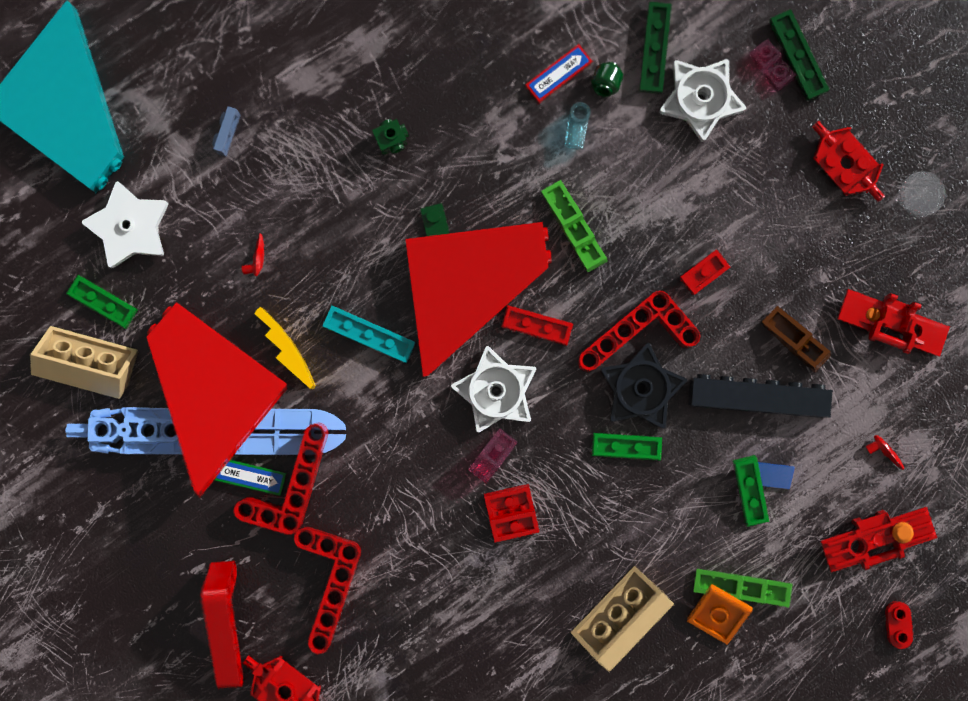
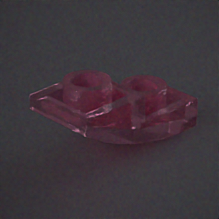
M768 39L750 52V56L757 67L777 91L796 78L794 71L781 59L782 54Z

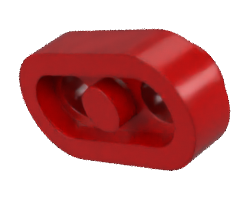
M893 601L887 605L885 610L887 639L892 646L898 649H905L913 641L911 610L905 603ZM898 610L903 612L900 618L896 616ZM901 633L905 635L903 641H899L898 636Z

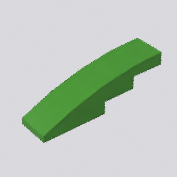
M560 180L541 191L543 197L586 271L590 272L606 263L607 257L596 242L594 234L583 218V214L562 181Z
M704 569L696 570L694 592L704 594L709 586L713 584L739 600L790 607L792 583Z

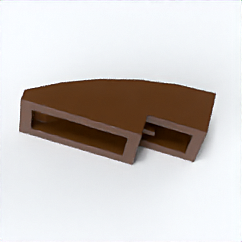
M776 306L762 321V324L814 373L830 358L831 351L813 338L811 332L780 307Z

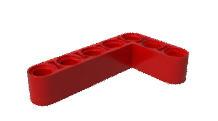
M656 291L582 352L578 358V365L580 369L586 372L596 369L655 318L683 348H690L696 345L700 340V332L666 292ZM658 296L663 299L664 306L662 308L654 306V297ZM637 311H642L646 314V322L641 323L636 320L635 314ZM669 314H675L679 318L677 325L674 326L668 322ZM619 326H626L629 329L628 337H621L618 334ZM685 331L693 334L694 339L692 343L684 341L683 333ZM607 340L611 342L612 350L610 352L602 351L600 348L601 341ZM585 355H591L594 358L595 363L592 367H587L583 364V357Z
M316 422L306 428L283 507L252 497H246L234 507V514L237 519L284 534H293L302 526L328 438V428L325 424ZM314 427L319 428L322 432V437L319 440L314 439L311 435V430ZM306 450H311L315 453V460L313 462L305 458ZM300 472L308 475V483L305 484L299 481L298 475ZM295 494L299 495L303 500L302 505H295L292 501V496ZM242 504H248L251 507V514H245L242 511ZM265 510L273 513V521H268L264 518ZM286 517L294 518L296 526L293 528L289 527L286 524Z
M304 527L299 529L294 535L297 547L335 560L308 642L312 652L321 654L332 643L361 556V548L354 541L312 527ZM304 531L310 533L312 537L309 544H304L301 541L300 536ZM324 539L332 540L334 544L332 551L324 550L322 546ZM347 546L353 547L356 551V556L352 559L347 558L344 554V549ZM342 568L348 572L347 580L342 581L338 579V569ZM331 591L339 592L341 595L340 602L334 603L330 600L329 594ZM326 613L332 615L333 624H324L322 615ZM316 636L324 637L326 640L325 647H318L315 644Z
M235 561L211 562L202 591V603L217 688L242 687L243 668L231 601L237 579Z

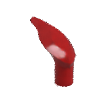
M259 234L253 264L242 266L244 275L254 273V276L257 277L262 270L264 262L262 234Z
M875 435V441L865 446L869 454L880 449L883 455L888 457L901 470L905 469L900 458L880 436Z

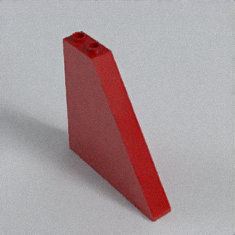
M543 222L406 239L423 377L429 376L548 269V264L552 263L550 250H546L545 241H549L547 227L543 228Z
M176 302L173 307L169 306L163 312V318L158 324L155 323L149 328L147 340L195 494L200 498L285 393L287 384Z

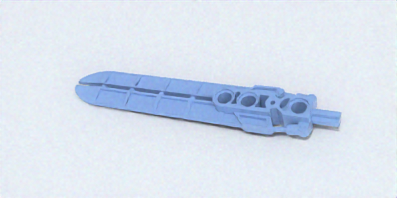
M123 407L122 409L110 410V408L92 410L88 424H67L65 430L67 438H88L89 449L94 452L140 455L183 454L177 434L174 437H169L167 434L168 428L174 425L169 408ZM271 409L255 430H275L274 434H251L235 455H298L304 434H280V430H306L309 425L316 422L325 424L328 430H346V426L339 418L322 410ZM123 413L125 417L124 423L121 424L113 418H108L113 414ZM106 425L107 433L103 437H99L98 428ZM153 425L154 434L146 437L144 435L145 428ZM312 428V437L318 440L321 439L322 434H314V430L320 429ZM328 434L323 453L339 446L345 440L346 434ZM123 437L124 444L121 449L110 447L109 444H103L117 443ZM306 450L305 455H315V453L311 450Z

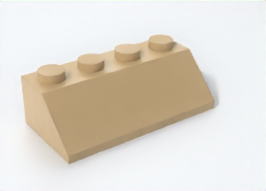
M50 326L30 354L31 375L120 399L129 384L138 350Z
M634 566L575 627L571 634L610 672L674 603Z

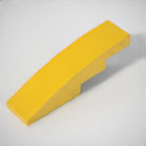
M259 307L254 314L271 328L265 336L281 350L276 359L310 389H314L316 387L314 380L296 345L265 309Z

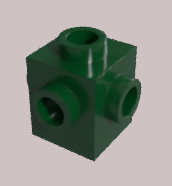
M392 119L385 120L379 124L380 127L372 130L382 155L390 152L396 154L404 150V146L408 145L406 140L409 137L404 124L399 125L397 119L393 121Z

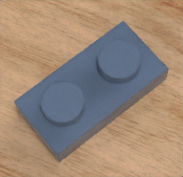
M229 106L220 117L219 124L221 128L219 134H215L212 142L215 152L225 157L227 156L240 118L238 110Z

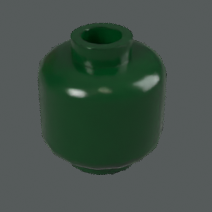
M614 62L599 64L595 68L591 80V86L595 93L602 97L616 94L623 80V72Z

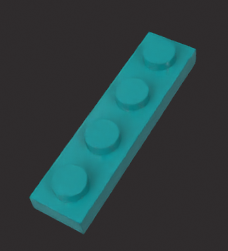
M331 306L322 325L331 331L406 364L416 342L335 306Z

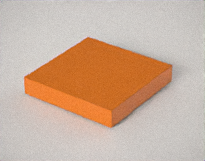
M711 584L688 616L687 622L728 645L752 612V607Z

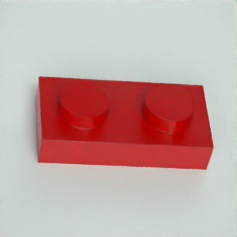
M716 249L683 274L680 279L694 296L728 270L730 266Z

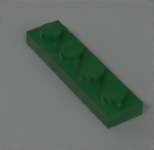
M649 1L639 92L662 94L672 4Z
M790 9L770 18V25L806 100L809 101L827 93L830 89L792 10Z

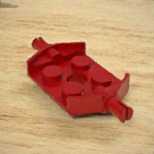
M820 121L814 124L812 128L820 136V142L813 159L846 196L862 192L867 194L869 192L877 203L884 198L885 195L876 185L883 163L879 165L850 132L852 128L848 127L830 132L827 131ZM842 158L850 159L852 163L850 169L842 167Z
M248 656L243 664L254 671L252 673L254 678L251 695L258 701H319L321 686H317L282 659L283 656H278L263 664H259ZM280 687H289L291 689V696L289 698H282L279 695Z

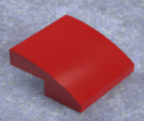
M529 484L484 494L494 542L539 533Z

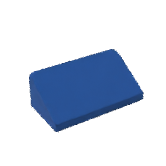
M758 462L762 486L790 489L795 466Z

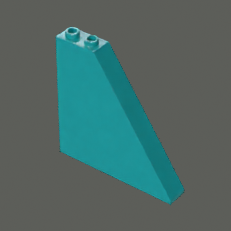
M66 0L1 82L0 121L88 188L97 192L106 186L107 178L111 173L116 172L120 168L121 160L124 156L78 12Z

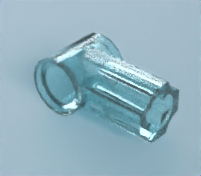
M577 102L571 107L564 147L575 150H583L588 120L591 114L589 106L584 102ZM577 109L583 110L585 118L577 119L574 116V111Z

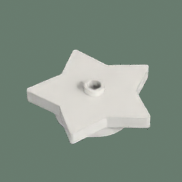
M728 59L707 67H696L678 60L674 62L675 90L661 107L660 114L686 120L698 138L704 142L719 119L745 111L746 106L730 88ZM698 95H703L705 100L700 99Z
M116 182L107 206L84 219L82 224L103 240L107 264L110 268L116 267L134 254L163 256L164 252L158 234V226L168 207V202L165 200L137 199L121 183ZM130 222V227L125 229L126 224Z
M486 346L476 372L451 385L457 393L472 404L478 433L502 418L524 422L531 421L525 392L536 371V367L508 365L489 346ZM494 387L501 389V393L497 396L492 393Z

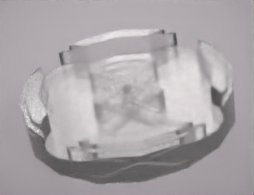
M922 171L913 173L901 183L898 196L901 206L910 215L927 217L942 207L946 193L945 186L936 175Z

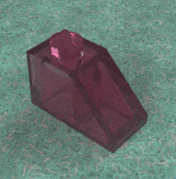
M499 428L468 470L487 484L515 447L517 441Z

